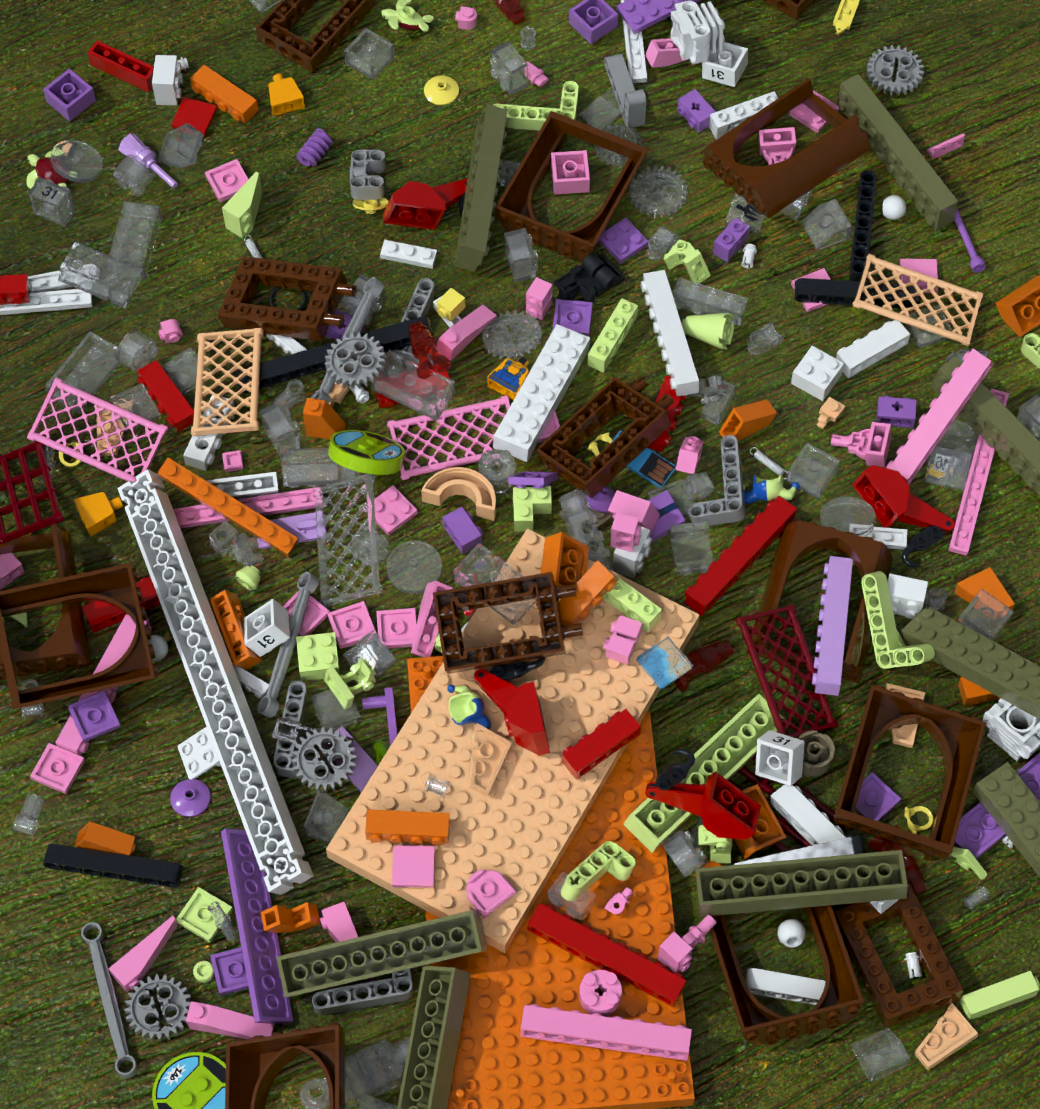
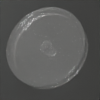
M76 140L59 142L54 146L50 156V162L54 170L62 177L74 182L84 183L95 180L100 175L103 166L100 154L93 147Z
M844 496L834 498L828 501L820 512V525L823 527H833L836 530L852 532L861 537L869 535L875 527L876 514L869 503L856 497Z
M404 542L395 547L389 554L386 563L387 575L392 585L398 590L410 594L423 593L427 583L439 581L442 574L441 557L434 547L425 542Z

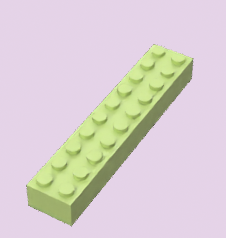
M760 694L754 697L694 754L695 764L690 768L687 777L680 783L706 784L707 777L715 771L729 780L757 753V739L769 730L777 732L768 704ZM647 798L628 816L623 825L653 853L692 813Z

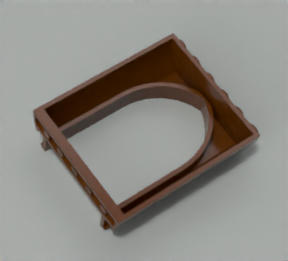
M808 78L708 145L704 150V160L702 163L718 179L721 178L727 187L733 188L738 196H742L749 205H753L759 214H763L769 219L869 151L871 147L866 132L861 131L859 128V118L853 115L846 119L815 95L811 80ZM801 103L834 128L796 155L784 161L765 166H746L736 163L738 152L746 140Z
M551 111L495 207L497 219L504 229L515 237L530 241L534 245L545 247L551 252L560 253L566 258L582 262L595 249L644 161L648 148ZM567 134L629 158L602 207L590 221L578 228L563 232L536 220L532 210L534 195L551 167V153L560 151L567 139Z
M794 521L782 531L758 613L779 608L784 587L791 570L803 557L813 551L823 548L849 555L856 564L861 578L866 574L881 571L886 575L887 582L893 564L892 555L883 542L876 541L871 537H861L852 532H842L833 527L817 525L814 522ZM864 594L846 658L842 665L841 679L860 684L872 640ZM768 616L762 619L770 624L772 617ZM759 622L757 630L765 635L767 627ZM754 634L752 636L754 645L761 646L763 639ZM766 641L764 649L772 653L774 646ZM777 648L775 655L783 660L785 653ZM791 649V652L797 656L802 654V652ZM763 652L758 655L759 657L769 659ZM811 655L813 662L815 660V657L818 656ZM788 656L787 664L795 666L796 660ZM799 663V668L807 669L806 664Z
M56 524L51 525L52 533L19 537L5 544H0V555L54 547L59 578L77 575L72 537L66 529L61 530ZM82 601L63 604L61 618L56 630L37 649L28 652L10 646L16 676L26 677L32 673L46 674L52 670L66 671L68 668L73 667L81 669L91 665ZM0 648V680H5L7 677Z
M131 563L0 591V648L13 710L156 678L155 675H159L157 663L153 664L152 661L153 658H156L153 645L148 643V640L152 639L148 625L144 624V621L147 620L144 606H140V602L143 601L140 587H136L135 580L138 579L136 567L132 568ZM93 600L105 602L119 608L135 623V634L129 648L109 668L92 675L19 691L4 617L76 601Z
M871 685L835 811V824L841 826L840 829L843 833H847L849 828H853L925 852L923 859L931 861V857L937 856L939 859L951 855L986 723L977 717L964 716L959 711L943 709L938 704L931 705L925 703L922 699L910 698L901 692L886 690L885 687L880 685ZM918 724L924 728L936 742L943 758L944 781L929 838L854 813L875 743L889 731L904 725Z
M831 905L803 908L823 965L825 987L819 1001L811 1011L789 1017L769 1010L753 996L743 978L724 915L711 916L716 921V924L710 929L711 937L742 1035L750 1044L755 1046L773 1045L780 1040H793L804 1034L813 1035L823 1029H836L840 1025L850 1022L861 1012L864 1000Z
M329 1023L326 1027L311 1026L308 1030L293 1029L290 1030V1033L274 1032L271 1036L256 1035L253 1036V1039L239 1038L235 1039L234 1042L226 1043L225 1109H265L268 1092L274 1079L290 1060L301 1053L313 1057L322 1068L329 1088L330 1109H345V1030L341 1024Z

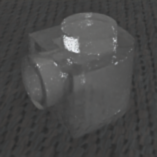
M945 589L926 590L925 606L927 605L940 613L945 611L947 602Z

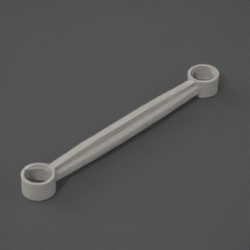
M375 277L370 278L364 286L363 292L365 294L344 333L347 338L350 337V333H353L354 337L357 336L365 322L374 298L378 297L383 290L384 284ZM326 373L320 389L311 398L325 400L329 404V393L336 380L332 381L330 375Z
M309 572L303 573L297 582V587L300 591L289 619L290 638L280 646L267 694L260 700L257 707L258 713L267 718H272L279 709V702L276 699L294 651L296 637L299 635L310 594L316 590L319 583L318 577Z
M90 922L83 926L81 935L85 943L90 946L103 1008L118 1057L115 1062V1069L120 1077L127 1079L136 1074L138 1066L135 1059L129 1055L114 986L101 945L104 933L99 924ZM92 928L99 929L100 933L97 938L93 940L86 938L88 930ZM123 1061H132L133 1068L127 1073L120 1072L119 1066Z

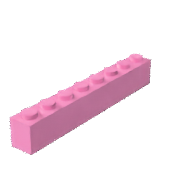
M972 349L971 352L967 351L962 359L964 361L962 365L954 369L950 382H946L940 390L942 393L938 399L935 398L931 402L929 412L921 416L917 429H913L907 437L909 440L905 446L902 445L898 449L896 459L894 461L891 460L886 466L888 469L899 471L906 478L908 485L994 365L991 360L975 349Z
M127 614L93 674L112 666L129 648L135 634L136 625ZM147 618V620L144 621V624L149 626L151 633L152 627L150 625L149 619ZM118 687L82 694L78 701L105 691L110 703H113ZM70 715L56 740V745L81 756L82 753L87 751L89 740L86 742L82 741Z
M531 1004L529 1006L524 1005L520 1037L687 1061L692 1029H687V1027L682 1025L673 1027L666 1026V1024L661 1022L653 1024L646 1023L640 1019L632 1021L625 1020L619 1016L611 1018L604 1017L598 1013L590 1015L583 1014L578 1010L569 1012L562 1011V1009L557 1007L548 1009Z

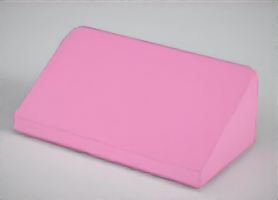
M963 133L926 149L932 159L940 157L962 147L965 135Z

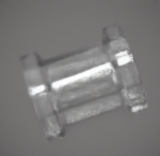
M524 27L520 32L522 38L521 47L526 50L533 49L536 46V31L532 27Z
M430 774L425 784L424 792L428 793L430 791L440 795L441 798H445L450 781L444 782Z

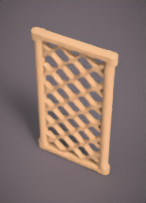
M872 254L867 255L866 265L852 307L862 308L958 341L967 347L970 345L978 309L983 298L982 292L968 290L876 258ZM870 263L875 265L876 270L868 271ZM884 269L891 270L893 276L886 278L882 271ZM878 273L883 280L875 282L871 275ZM902 274L908 276L911 282L904 284L899 277ZM866 277L872 283L871 285L864 286ZM895 279L900 286L893 288L888 281ZM919 280L926 282L928 288L921 290L916 283ZM884 283L889 290L882 292L877 285ZM912 285L917 292L910 294L906 287ZM936 287L943 288L945 294L938 296L934 289ZM875 288L878 295L871 296L867 289ZM903 290L906 297L899 298L895 291ZM930 291L935 298L927 300L923 293ZM862 292L867 296L865 301L860 300ZM953 293L960 294L963 300L956 302L951 295ZM892 294L896 300L888 302L884 295ZM920 296L924 302L916 304L912 297ZM947 297L952 304L945 306L940 299ZM881 298L885 305L882 307L874 305V299ZM971 298L976 300L974 308L969 303ZM910 300L913 307L905 308L902 301ZM938 302L941 309L934 310L930 303ZM899 304L902 311L900 313L892 311L891 305ZM966 304L969 311L962 312L958 305ZM927 306L930 313L923 314L919 307ZM955 308L959 314L951 316L947 309ZM916 310L920 317L917 319L911 318L908 312ZM944 312L948 319L940 320L937 313ZM972 314L970 322H968L965 315ZM933 316L937 323L935 325L928 324L926 317ZM962 318L966 325L958 326L954 319ZM951 322L955 329L952 332L946 330L943 324ZM964 328H968L966 336H963L961 332Z
M262 328L199 333L197 335L199 346L194 422L191 427L192 436L257 431L259 429L257 415L261 338L264 332ZM207 340H215V341H214L213 343H209ZM237 340L245 342L239 348L233 345ZM220 341L227 344L222 349L215 347ZM247 346L253 348V352L249 354L242 352ZM228 348H233L235 352L230 356L224 354ZM214 349L217 353L213 357L205 356L206 352ZM241 354L244 357L241 361L236 363L232 360L236 355ZM219 356L226 358L221 364L214 362ZM246 361L253 362V366L248 369L241 367ZM229 362L235 365L229 371L222 368ZM210 364L216 366L211 372L204 371V368ZM236 369L243 371L238 377L231 375ZM218 371L225 373L220 379L213 377ZM245 376L252 377V381L247 384L240 382ZM227 377H230L234 380L228 386H225L223 383H221ZM208 379L215 381L210 387L203 386L204 382ZM235 384L242 386L238 392L231 390ZM218 385L224 388L219 394H215L212 391ZM246 390L251 392V396L246 399H242L239 396ZM229 392L233 396L227 401L223 400L221 396ZM207 394L214 396L210 402L202 401L203 396ZM234 399L241 401L237 407L230 405ZM217 400L223 403L218 409H214L211 406ZM245 405L250 407V411L245 414H241L238 411ZM225 407H229L232 411L228 415L223 416L220 412ZM206 409L213 411L209 417L201 416L202 412ZM238 414L241 418L235 423L229 420L231 416ZM217 415L222 418L217 424H213L210 421ZM242 421L250 422L248 424H240ZM225 422H227V423L230 424V425L221 426V425H222L223 423H225ZM206 424H210L212 427H202V426H204V425H206Z

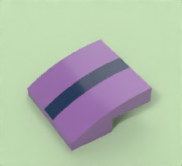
M668 490L648 500L660 514L650 535V538H652L651 542L668 535V531L685 524V519Z

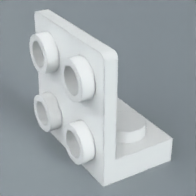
M207 727L178 745V750L190 780L197 778L215 765L221 766Z

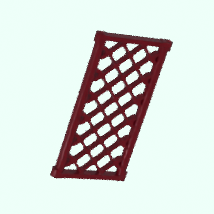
M790 604L786 607L738 617L735 620L742 632L777 732L787 735L785 730L789 726L796 733L787 736L797 738L807 731L814 730L819 732L836 728L838 723L833 717L826 695L815 693V691L810 693L804 688L806 681L812 682L813 673H817V671L814 669V662L796 616V608L794 604ZM787 612L788 617L785 620L778 614ZM768 616L772 617L770 624L764 621L762 618ZM775 619L783 623L781 631L773 626ZM756 620L754 628L747 626L746 622ZM759 622L767 627L765 635L757 630ZM786 626L793 628L795 635L792 638L784 633ZM770 630L778 634L776 642L769 638ZM754 634L763 639L761 646L754 645L752 639ZM782 637L789 641L788 649L780 645ZM766 641L774 646L772 653L764 649ZM793 644L799 645L802 654L797 656L791 652ZM777 648L785 653L783 660L776 657ZM761 652L769 657L767 665L760 662L758 655ZM788 656L796 660L794 668L787 664ZM772 660L780 663L779 672L771 668ZM799 663L806 664L808 669L806 675L798 671ZM784 667L791 670L790 679L782 674ZM770 671L776 675L774 683L767 681L765 673ZM795 674L803 678L801 686L793 681ZM779 678L787 682L785 690L777 685ZM791 685L798 689L797 697L789 693ZM775 689L783 695L781 702L773 698L772 692ZM802 692L810 697L808 705L800 700ZM786 696L794 701L792 709L784 704ZM813 699L820 702L822 709L819 712L811 707ZM797 704L805 708L803 716L795 711ZM781 708L789 712L788 720L781 719L779 714ZM809 711L816 715L815 723L807 719ZM793 715L801 720L799 728L791 723ZM819 719H826L827 724L818 726ZM804 722L812 727L811 729L802 730Z

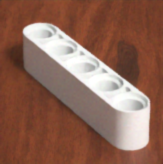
M749 968L746 972L745 983L752 994L816 1005L825 987L824 980L756 968Z

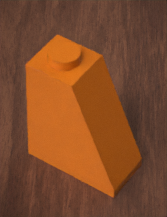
M306 398L303 410L306 436L330 440L332 434L346 430V423L325 400Z
M767 399L735 407L719 430V433L722 437L733 435L737 438V441H740L769 426L777 412Z
M991 567L958 582L956 585L955 593L995 621L1000 618L1005 619L1012 614L1015 603Z
M89 821L79 831L75 847L132 856L136 844L133 843L135 836Z

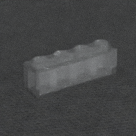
M678 278L672 293L676 308L690 310L695 314L703 315L731 313L734 316V319H731V324L741 326L748 306V298L682 278Z

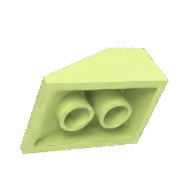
M257 171L222 207L226 228L242 239L253 230L262 197L260 176Z

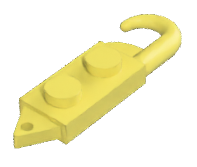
M841 0L833 21L837 35L850 29L860 0Z

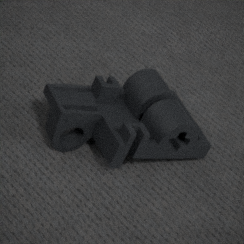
M591 253L584 258L580 266L575 265V268H570L569 273L555 280L553 284L559 289V297L562 300H573L577 293H579L586 301L594 302L595 296L598 297L622 283L625 276L603 254L596 255Z

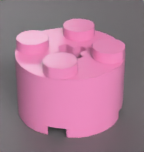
M595 970L587 973L580 984L579 1000L582 1008L590 1015L598 1013L608 1017L613 1014L621 1003L622 988L620 981L614 973L606 970Z

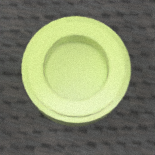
M208 961L198 962L193 969L195 979L201 983L212 980L214 977L213 965Z

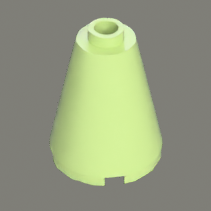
M731 313L687 316L686 319L682 320L683 331L686 335L717 348L727 350L726 344L730 345L733 338L734 324H731V319H734V316Z

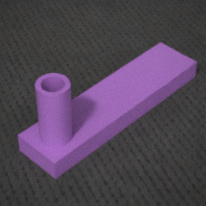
M392 687L384 688L385 695L362 698L363 710L387 708L390 746L397 737Z

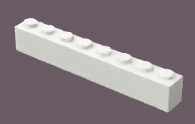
M665 270L643 273V281L640 282L641 290L646 293L645 303L646 306H650L649 316L651 320H654V333H658V346L663 349L661 350L662 359L667 362L666 373L671 376V389H675L677 396L699 393V379Z
M785 784L771 795V805L811 845L846 838L843 831L838 826H834L830 822L829 817L824 812L821 813L811 799H806L798 786ZM899 899L872 901L869 903L882 914Z

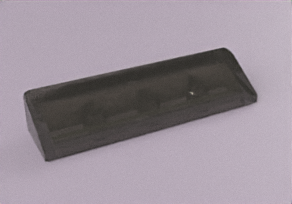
M278 716L272 737L301 745L300 737L307 739L306 732L313 735L314 728L318 733L321 732V729ZM347 737V739H346L345 742L351 740V741H352V745L349 747V748H351V747L353 746L354 739H353V738H350V737ZM327 742L322 746V748L328 750L333 746V744ZM317 745L314 746L317 751H321Z

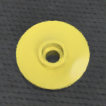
M436 76L425 84L424 94L426 99L435 105H447L458 97L459 86L451 77Z
M384 197L379 200H353V206L364 210L367 214H374L376 210L383 209L388 205V200Z

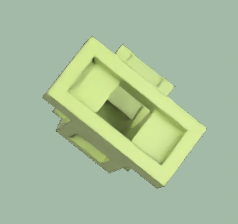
M679 239L672 246L668 254L664 255V260L669 270L677 265L684 264L692 282L696 286L711 276L702 254L698 249L695 250L689 242Z
M359 658L358 663L350 668L351 672L345 675H339L334 667L326 670L324 681L345 710L352 707L354 695L362 691L371 690L374 687V683H376L374 678L376 672L367 659L363 661L362 658ZM352 680L357 682V685L353 687H348L346 684Z
M698 825L699 845H710V861H715L722 866L731 865L732 839L718 838L703 827V825Z

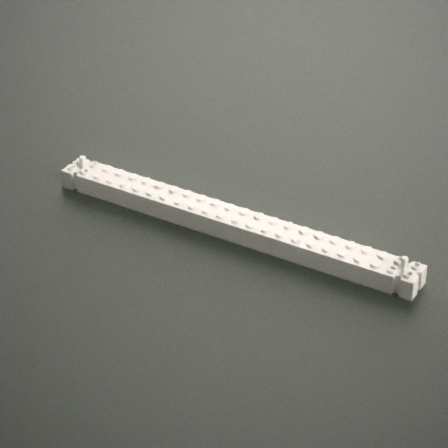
M147 469L136 476V482L128 481L117 489L122 501L128 503L125 507L126 513L261 871L267 873V876L263 877L267 889L271 893L282 895L294 888V882L301 884L312 878L313 873L309 863L302 860L305 852L169 497L166 493L162 492V489L165 488L162 479L158 474Z

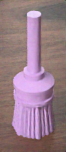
M130 133L121 141L118 150L133 160V163L138 165L141 170L152 169L172 188L177 187L178 183L156 164V153L150 147L145 146L136 134Z

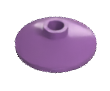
M605 486L592 499L582 492L583 499L590 508L601 513H609L608 509L615 495L611 488Z
M187 779L174 787L170 800L173 809L178 814L185 817H194L207 809L211 796L208 787L203 782L196 779ZM188 793H193L192 797H186Z

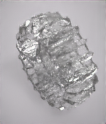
M615 122L614 126L608 124L607 128L602 127L601 129L642 146L640 133H636L635 128L631 129L630 124L624 126L623 122L621 125H617ZM595 145L597 157H601L602 162L606 161L607 166L613 164L614 168L616 165H620L622 168L623 164H626L629 159Z

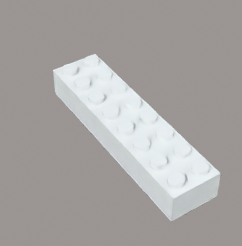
M556 324L493 436L494 449L525 462L529 460L539 442V438L549 424L552 414L559 406L589 351L590 337Z

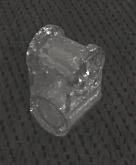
M662 225L648 240V257L651 260H660L675 245L678 240V234Z
M769 323L751 333L748 351L753 355H760L778 346L784 337L776 331L773 323Z
M28 679L22 683L21 690L38 687L39 685L35 680ZM43 703L23 707V719L37 715L44 717Z

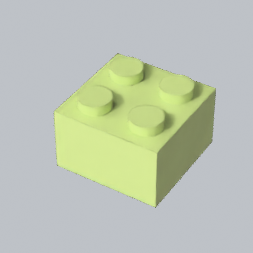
M335 632L296 637L299 672L302 682L324 679L326 670L332 667L340 675Z

